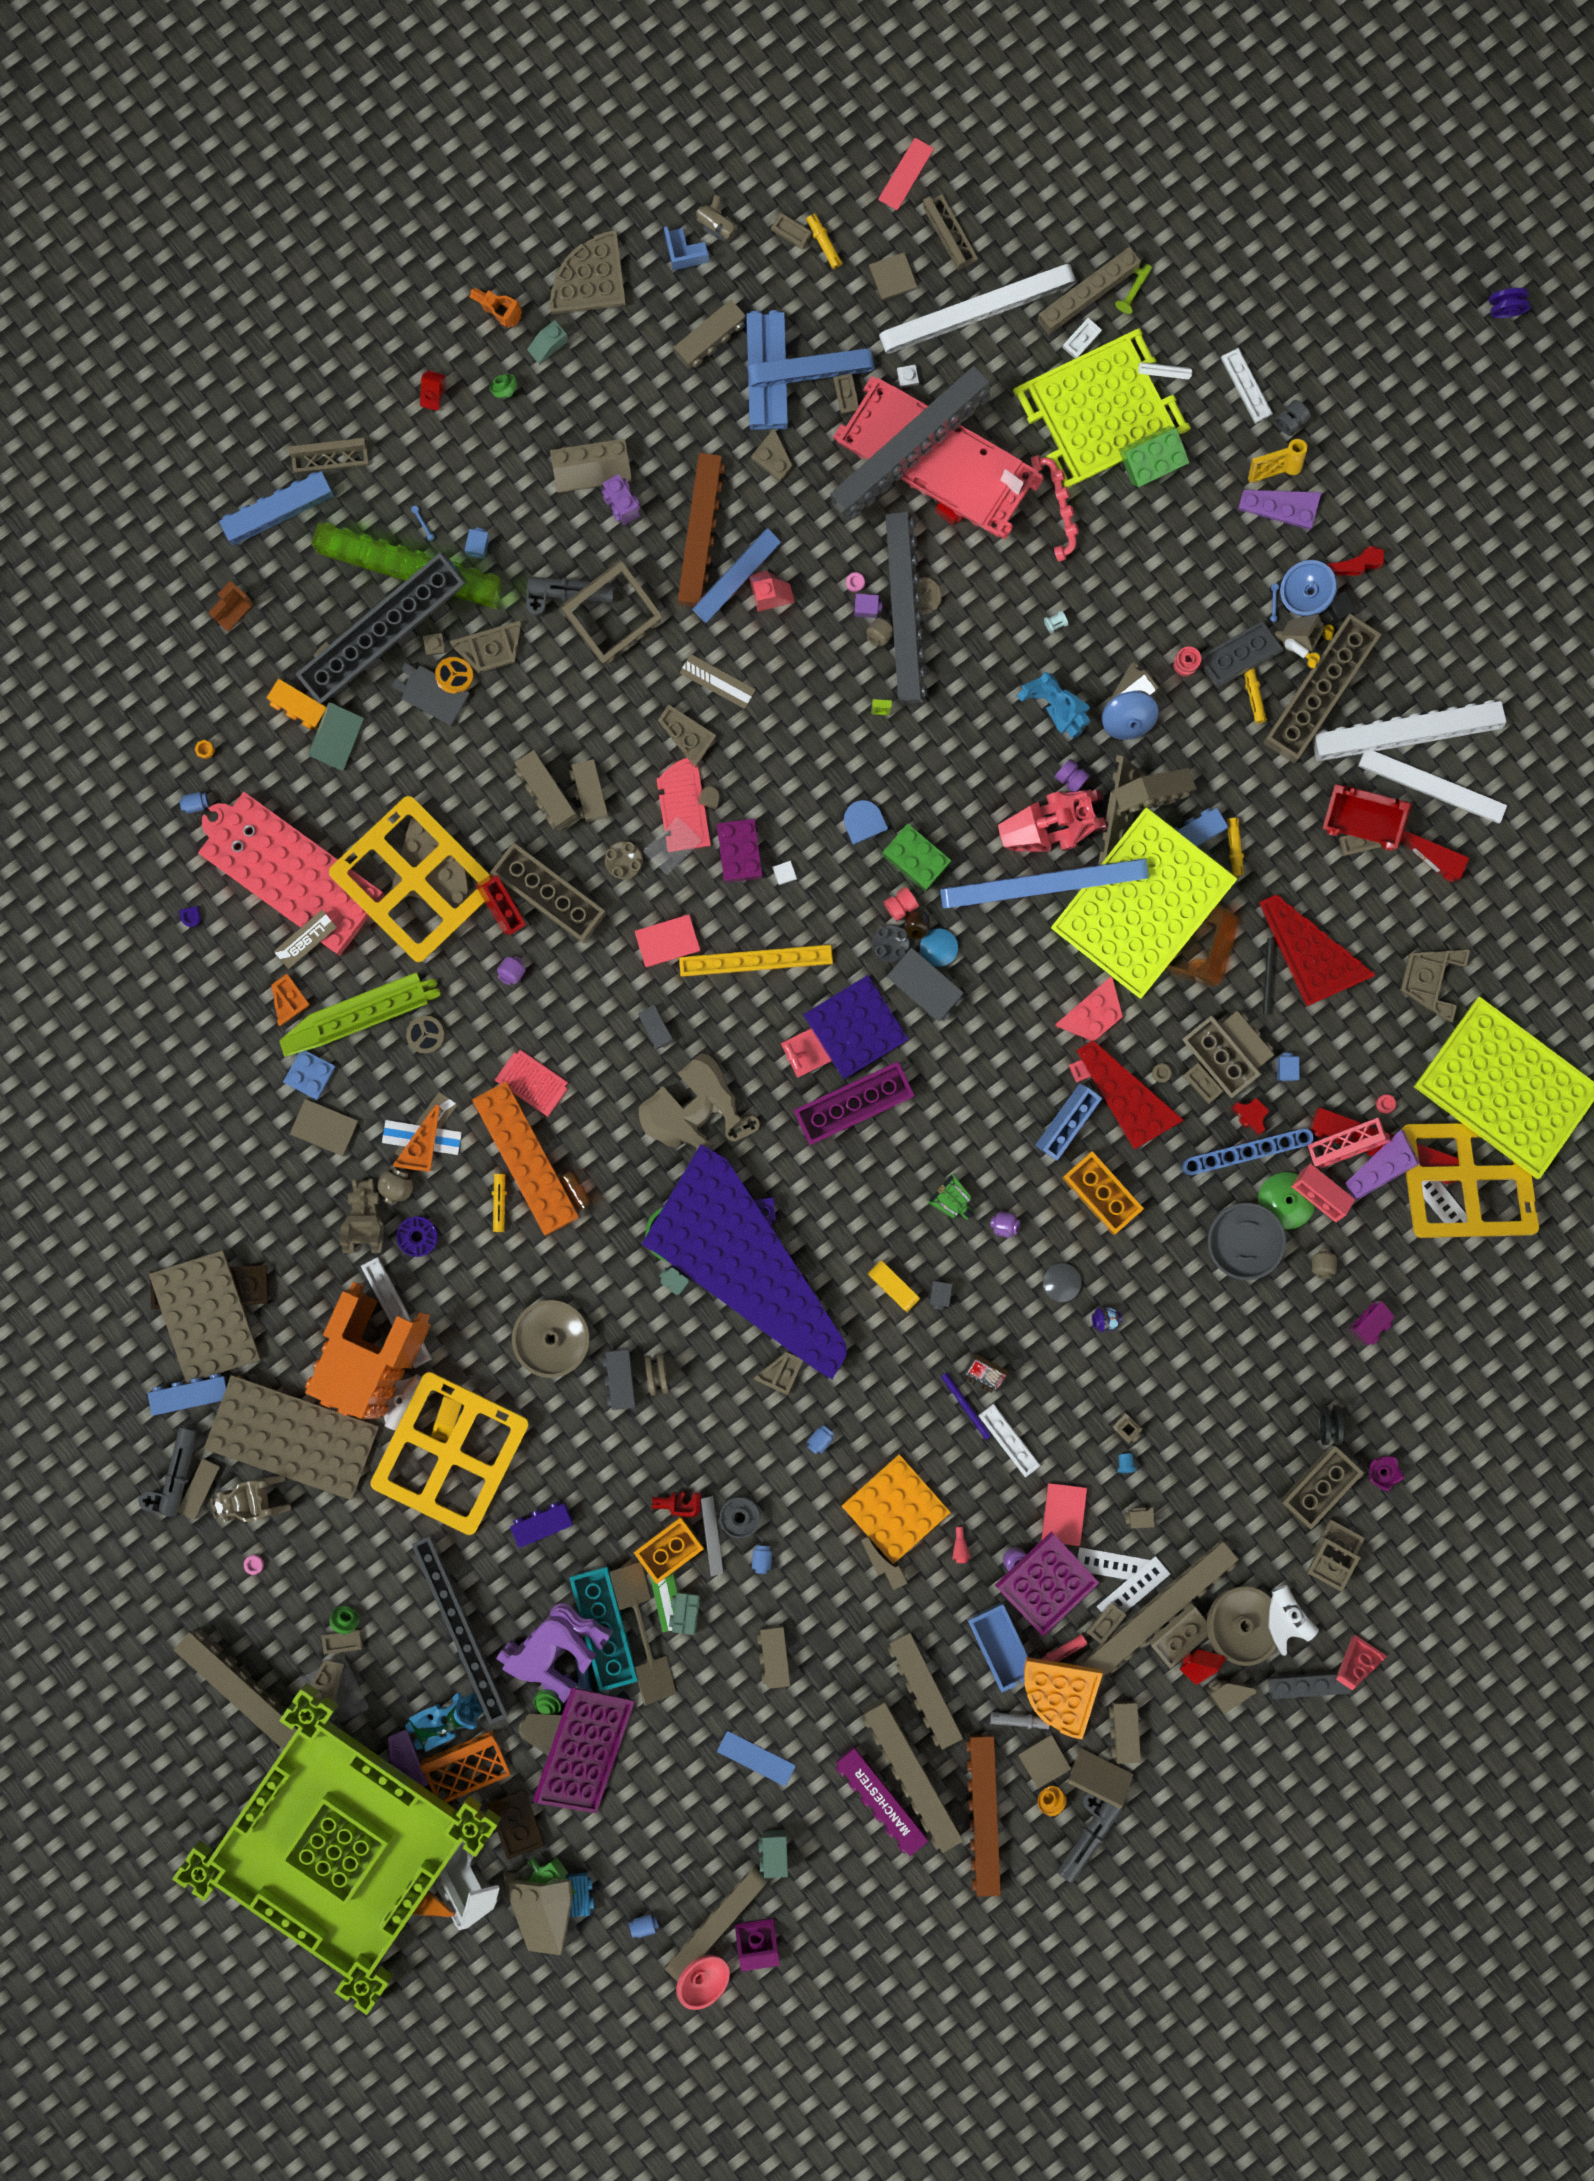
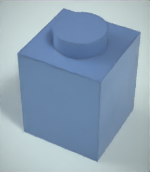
M482 528L469 529L465 547L467 556L480 559L486 558L490 540L486 530Z
M1283 1053L1282 1057L1277 1058V1081L1299 1080V1057H1294L1293 1053Z

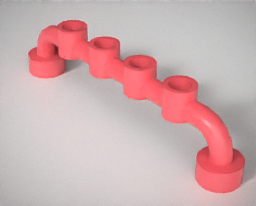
M1039 455L1031 457V463L1035 470H1043V465H1048L1050 468L1051 478L1055 486V494L1065 525V532L1069 540L1066 548L1063 545L1054 547L1056 558L1060 562L1066 560V555L1072 553L1075 549V535L1079 534L1077 524H1072L1071 517L1074 516V510L1072 505L1067 506L1066 499L1070 498L1067 487H1062L1061 481L1065 480L1063 470H1058L1055 461L1051 458H1040Z

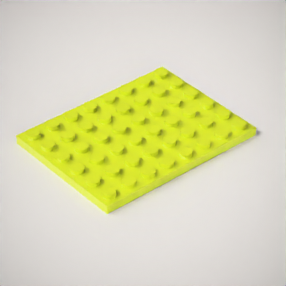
M1148 807L1143 810L1101 865L1147 858L1150 878L1082 888L1051 927V929L1140 999L1238 879Z
M1480 996L1473 1002L1414 1085V1088L1537 1180L1544 1174L1594 1102V1081Z

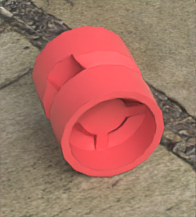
M1194 647L1182 648L1173 661V667L1177 674L1186 677L1192 675L1201 663L1200 652Z
M906 886L897 892V897L892 896L883 901L888 912L896 922L906 916V911L911 913L919 907L916 899Z

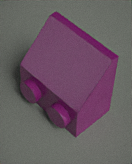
M1374 1301L1348 1330L1364 1345H1373L1379 1340V1334L1392 1326V1320L1395 1317L1382 1301Z
M774 1919L735 1925L741 1972L780 1966Z

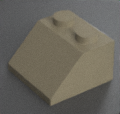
M1223 1678L1212 1680L1208 1684L1209 1687L1206 1688L1218 1709L1224 1714L1256 1693V1690L1247 1683Z

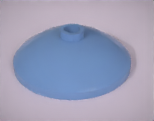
M1316 560L1302 561L1291 567L1285 574L1280 587L1281 599L1288 610L1296 615L1311 616L1319 614L1335 598L1337 580L1333 571L1323 562ZM1314 589L1315 592L1310 595L1309 592Z
M1142 691L1121 693L1109 701L1102 713L1103 727L1110 736L1116 739L1132 740L1141 737L1153 728L1158 719L1159 710L1157 703L1152 696Z

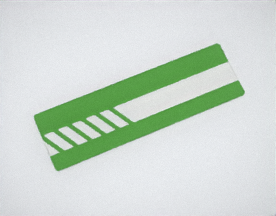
M671 1573L658 1584L650 1576L662 1632L672 1631V1627H669L670 1615H674L675 1608L671 1607L672 1596L677 1595L674 1575Z

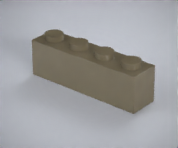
M730 299L675 345L674 354L688 370L692 367H697L706 355L710 356L716 351V347L720 343H726L731 338L732 333L735 331L739 332L745 326V314Z

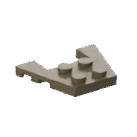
M1470 950L1410 953L1400 991L1446 1021L1453 1022L1457 1005L1438 1001L1446 963L1466 967Z

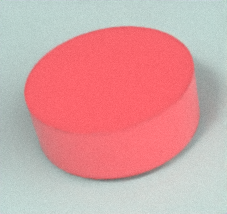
M1382 1095L1376 1101V1108L1383 1114L1391 1113L1396 1108V1100L1391 1095Z

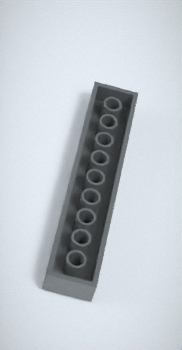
M975 366L970 368L830 493L833 506L847 521L857 518L865 506L868 507L875 501L877 495L885 493L894 480L898 481L902 478L904 471L908 468H913L922 455L926 456L931 452L932 446L937 442L941 443L950 430L957 429L965 417L968 418L975 412L977 406L983 405L989 400V381Z
M445 552L438 553L298 671L296 676L319 704L326 703L469 582Z

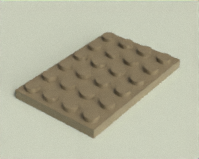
M224 1250L149 1274L186 1384L190 1383L191 1379L206 1378L210 1375L261 1359Z

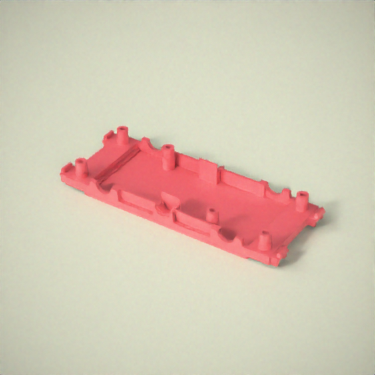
M871 376L863 389L867 392V395L847 426L845 427L841 424L832 437L838 444L854 452L863 460L871 458L928 407L900 389ZM960 425L957 429L950 430L941 443L937 442L932 446L933 449L926 456L922 455L913 468H908L904 471L901 480L908 483L911 488L919 490L924 496L927 494L951 508L956 515L967 518L973 525L979 526L996 537H1001L1005 540L1013 528L1012 524L1008 521L1029 488L1035 491L1039 488L1044 479L1043 475L1023 463L1020 459ZM1005 469L1024 482L1018 495L1000 480Z

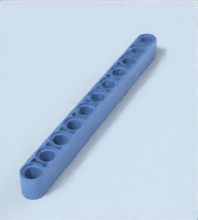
M1147 858L948 887L940 889L942 908H951L1135 881L1150 877Z

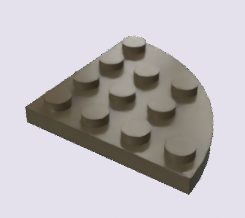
M616 230L594 236L593 239L580 244L566 257L555 276L556 278L551 290V315L626 306Z
M414 818L410 819L401 856L412 867H417L439 844ZM447 856L425 878L431 887L453 908L459 907L468 898L466 871L452 856ZM397 873L395 874L391 891L402 881V878ZM411 891L407 895L422 899L415 891Z

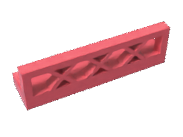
M1376 1118L1308 1145L1314 1166L1322 1169L1391 1142L1389 1134L1384 1132L1380 1118ZM1376 1124L1379 1134L1374 1136L1368 1135L1369 1127ZM1356 1131L1361 1133L1362 1135L1358 1142L1353 1143L1349 1141L1352 1133ZM1338 1138L1344 1140L1340 1149L1331 1148L1334 1140ZM1320 1145L1326 1147L1324 1154L1317 1157L1314 1148Z

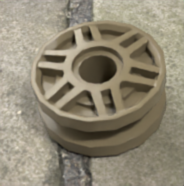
M658 1354L657 1363L654 1364L651 1355L645 1356L650 1395H656L657 1386L661 1387L663 1394H668V1378L663 1354Z

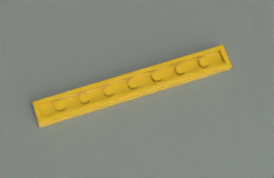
M820 945L679 957L680 975L681 977L830 965L833 964L832 946Z

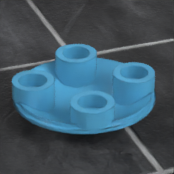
M940 928L929 931L926 937L922 938L920 952L933 966H945L955 959L958 952V943L951 932Z

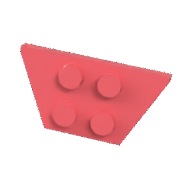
M1109 977L1056 1023L1055 1026L1089 1041L1098 1039L1123 1017L1113 978Z

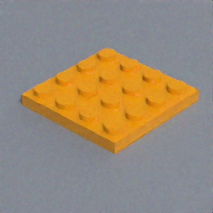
M900 1454L841 1505L892 1564L898 1561L951 1513Z

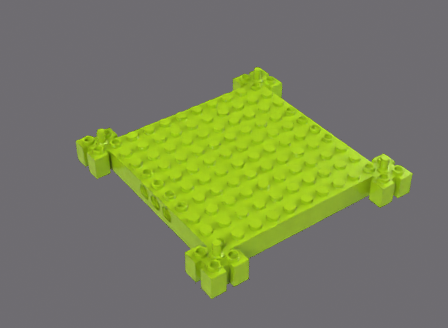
M306 1682L293 1699V1703L279 1720L291 1730L295 1726L299 1728L213 1855L210 1854L213 1849L200 1840L193 1847L172 1880L184 1888L188 1884L194 1887L192 1894L204 1902L215 1887L223 1891L345 1976L334 1993L346 2001L350 1997L357 2001L354 2007L367 2015L393 1977L392 1973L381 1966L378 1971L375 1969L461 1842L465 1843L463 1849L476 1857L499 1824L501 1817L490 1809L486 1813L479 1810L482 1804L471 1796H468L459 1811H457L328 1720L339 1705L327 1696L323 1700L318 1698L317 1694L319 1691Z

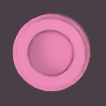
M851 573L846 579V586L851 592H860L865 586V579L860 573Z
M251 1555L244 1561V1569L248 1574L256 1575L264 1568V1560L259 1555Z

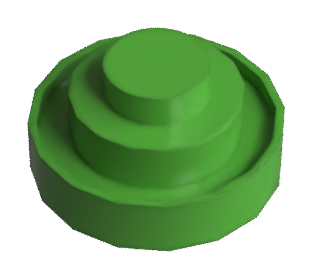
M512 374L499 375L491 383L490 391L495 397L508 398L513 395L518 385L517 380Z
M340 1606L331 1613L329 1622L332 1629L337 1633L350 1634L357 1628L359 1617L351 1607Z
M551 1690L539 1691L533 1701L535 1709L544 1715H557L563 1705L559 1695Z

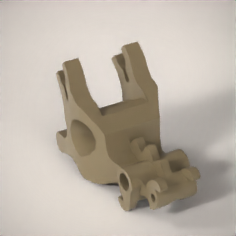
M352 1179L353 1193H348V1204L352 1205V1210L340 1229L339 1243L342 1245V1252L353 1254L355 1253V1244L370 1243L372 1245V1253H382L385 1225L376 1209V1204L380 1203V1193L374 1192L373 1179Z
M280 1475L262 1477L242 1482L233 1490L215 1493L216 1498L210 1499L214 1519L222 1517L221 1523L234 1519L252 1522L290 1511V1504L269 1508L265 1488L270 1484L285 1481V1477Z

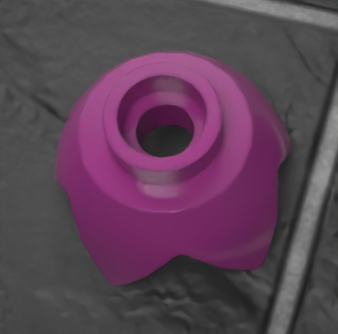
M1378 1457L1371 1463L1369 1468L1371 1483L1385 1491H1390L1394 1484L1404 1479V1475L1399 1469L1398 1461L1395 1457ZM1382 1469L1387 1471L1385 1476L1380 1474Z

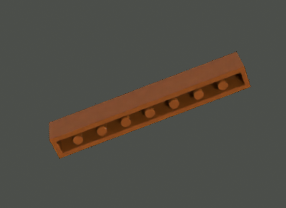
M699 453L678 605L694 607L706 594V591H703L704 584H708L709 573H706V567L710 566L712 554H709V547H713L714 536H711L712 529H716L717 523L714 512L715 510L718 511L720 499L716 498L717 492H721L722 481L719 480L720 474H724L725 462H722V456Z
M993 1734L969 1735V1740H966V1751L970 1752V1760H967V1772H971V1780H968V1792H972V1799L968 1800L969 1812L972 1811L973 1819H969L970 1831H973L974 1839H970V1850L974 1851V1859H971V1871H975V1879H972V1891H976L977 1897L1001 1896Z

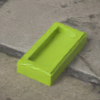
M873 699L871 714L889 716L892 700Z

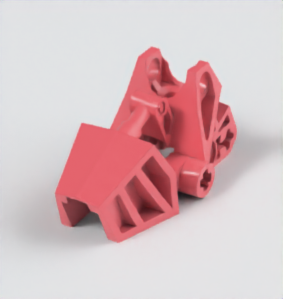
M1084 790L1066 793L1059 791L1046 796L1047 805L1040 806L1039 802H1036L998 825L1000 837L1005 848L1020 852H1050L1051 844L1057 842L1060 843L1062 851L1078 847L1077 843L1087 835L1107 830L1109 823L1105 822L1106 817L1097 818L1092 808V804L1104 800L1102 790ZM1058 822V825H1069L1067 829L1049 834L1045 827Z

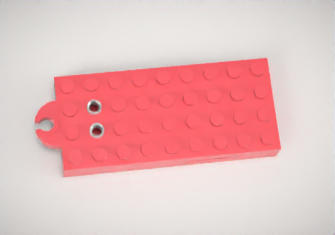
M245 792L241 794L232 807L219 803L210 806L208 809L211 812L218 813V819L215 822H210L209 817L203 814L202 827L209 839L198 854L300 928L318 912L323 910L335 924L336 929L326 936L321 943L341 956L370 916L330 877L329 869L338 859ZM350 869L347 872L375 902L378 903L385 897L382 891Z

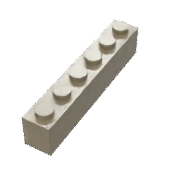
M1128 247L1040 312L1037 321L1045 332L1050 335L1133 274L1139 268L1141 261L1133 250Z
M910 1631L890 1640L888 1651L892 1658H897L899 1664L896 1667L901 1676L905 1674L908 1680L905 1685L909 1693L914 1692L917 1698L914 1700L918 1711L923 1710L926 1717L922 1719L927 1729L932 1728L934 1735L931 1737L935 1745H940L943 1750L962 1740L963 1737Z

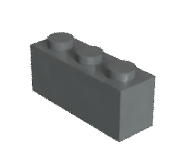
M630 1349L605 1352L606 1356H603V1367H607L608 1375H605V1385L610 1390V1394L607 1395L608 1406H611L612 1410L635 1408Z

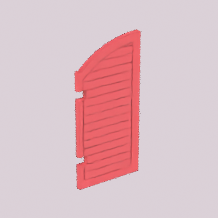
M685 758L670 766L656 779L658 790L664 789L665 792L664 795H659L664 830L665 832L671 831V836L666 837L668 853L711 846L705 807L697 804L700 792L702 791L698 765L695 768L688 758Z

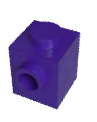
M773 1198L754 1200L771 1226L772 1222L776 1221Z

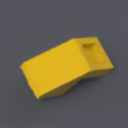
M444 1395L431 1437L445 1442L448 1441L455 1427L462 1406L461 1403Z

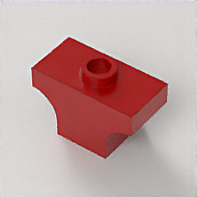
M427 370V373H423L420 393L421 407L439 410L442 395L445 391L446 375Z
M1257 1098L1252 1099L1246 1105L1237 1102L1230 1108L1240 1118L1238 1121L1245 1128L1249 1127L1256 1135H1260L1265 1130L1263 1119L1269 1110Z

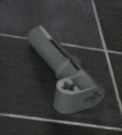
M528 577L526 608L532 616H540L545 612L547 597L561 598L562 601H565V599H570L579 592L551 589V587L583 589L591 582L567 580V577L562 579ZM606 583L585 600L613 602L614 583ZM530 596L544 597V600L538 599V604L541 607H538L537 610H534L531 606L535 604V600L529 599Z
M179 1427L168 1473L164 1475L166 1481L163 1493H143L139 1498V1505L143 1510L169 1517H177L184 1486L188 1482L186 1478L198 1431ZM149 1499L153 1501H160V1505L151 1504L149 1502Z
M1087 1792L1083 1795V1805L1095 1816L1089 1825L1082 1829L1084 1832L1057 1871L1060 1876L1072 1884L1100 1843L1103 1844L1104 1836L1122 1811V1809L1105 1801L1097 1812L1094 1811L1096 1804L1092 1803L1089 1805L1088 1800L1089 1797L1094 1798V1796ZM1096 1797V1802L1099 1804L1101 1799ZM1099 1824H1101L1100 1828L1095 1833L1094 1837L1092 1838V1840L1090 1841L1082 1855L1076 1861L1077 1857L1079 1856V1854L1081 1853L1089 1839L1092 1837L1093 1833L1095 1832Z

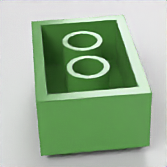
M1170 425L1119 449L1131 484L1137 487L1189 463L1177 428Z
M908 823L882 853L885 859L924 892L930 888L951 862L946 855Z

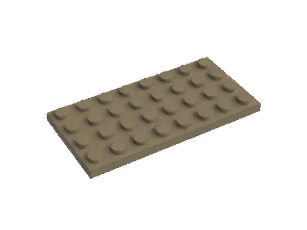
M231 1375L204 1449L352 1500L379 1426Z

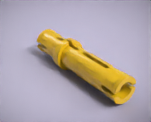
M816 213L813 214V217L812 215L808 216L806 221L813 231V237L817 239L831 268L836 269V267H840L843 262L840 260L827 235V229L822 226Z
M1254 667L1244 673L1246 680L1245 689L1249 693L1255 724L1266 722L1267 718L1259 689L1260 682L1257 681Z
M1229 818L1226 821L1230 855L1228 856L1229 860H1231L1232 874L1234 876L1244 875V853H1242L1239 818Z
M494 1174V1191H492L493 1232H505L506 1174ZM499 1184H500V1201H498ZM498 1205H500V1221H499V1222H498Z

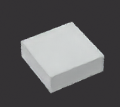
M791 861L772 867L779 886L797 880Z

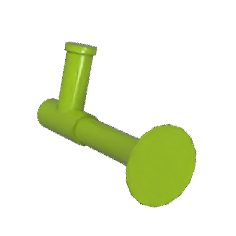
M1145 264L1143 268L1139 267L1135 270L1134 273L1138 276L1129 293L1122 301L1115 302V306L1123 313L1131 314L1133 312L1131 302L1152 269L1149 264Z

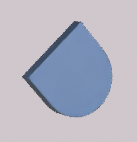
M864 800L854 802L845 812L844 825L853 845L888 830L879 808L872 802Z

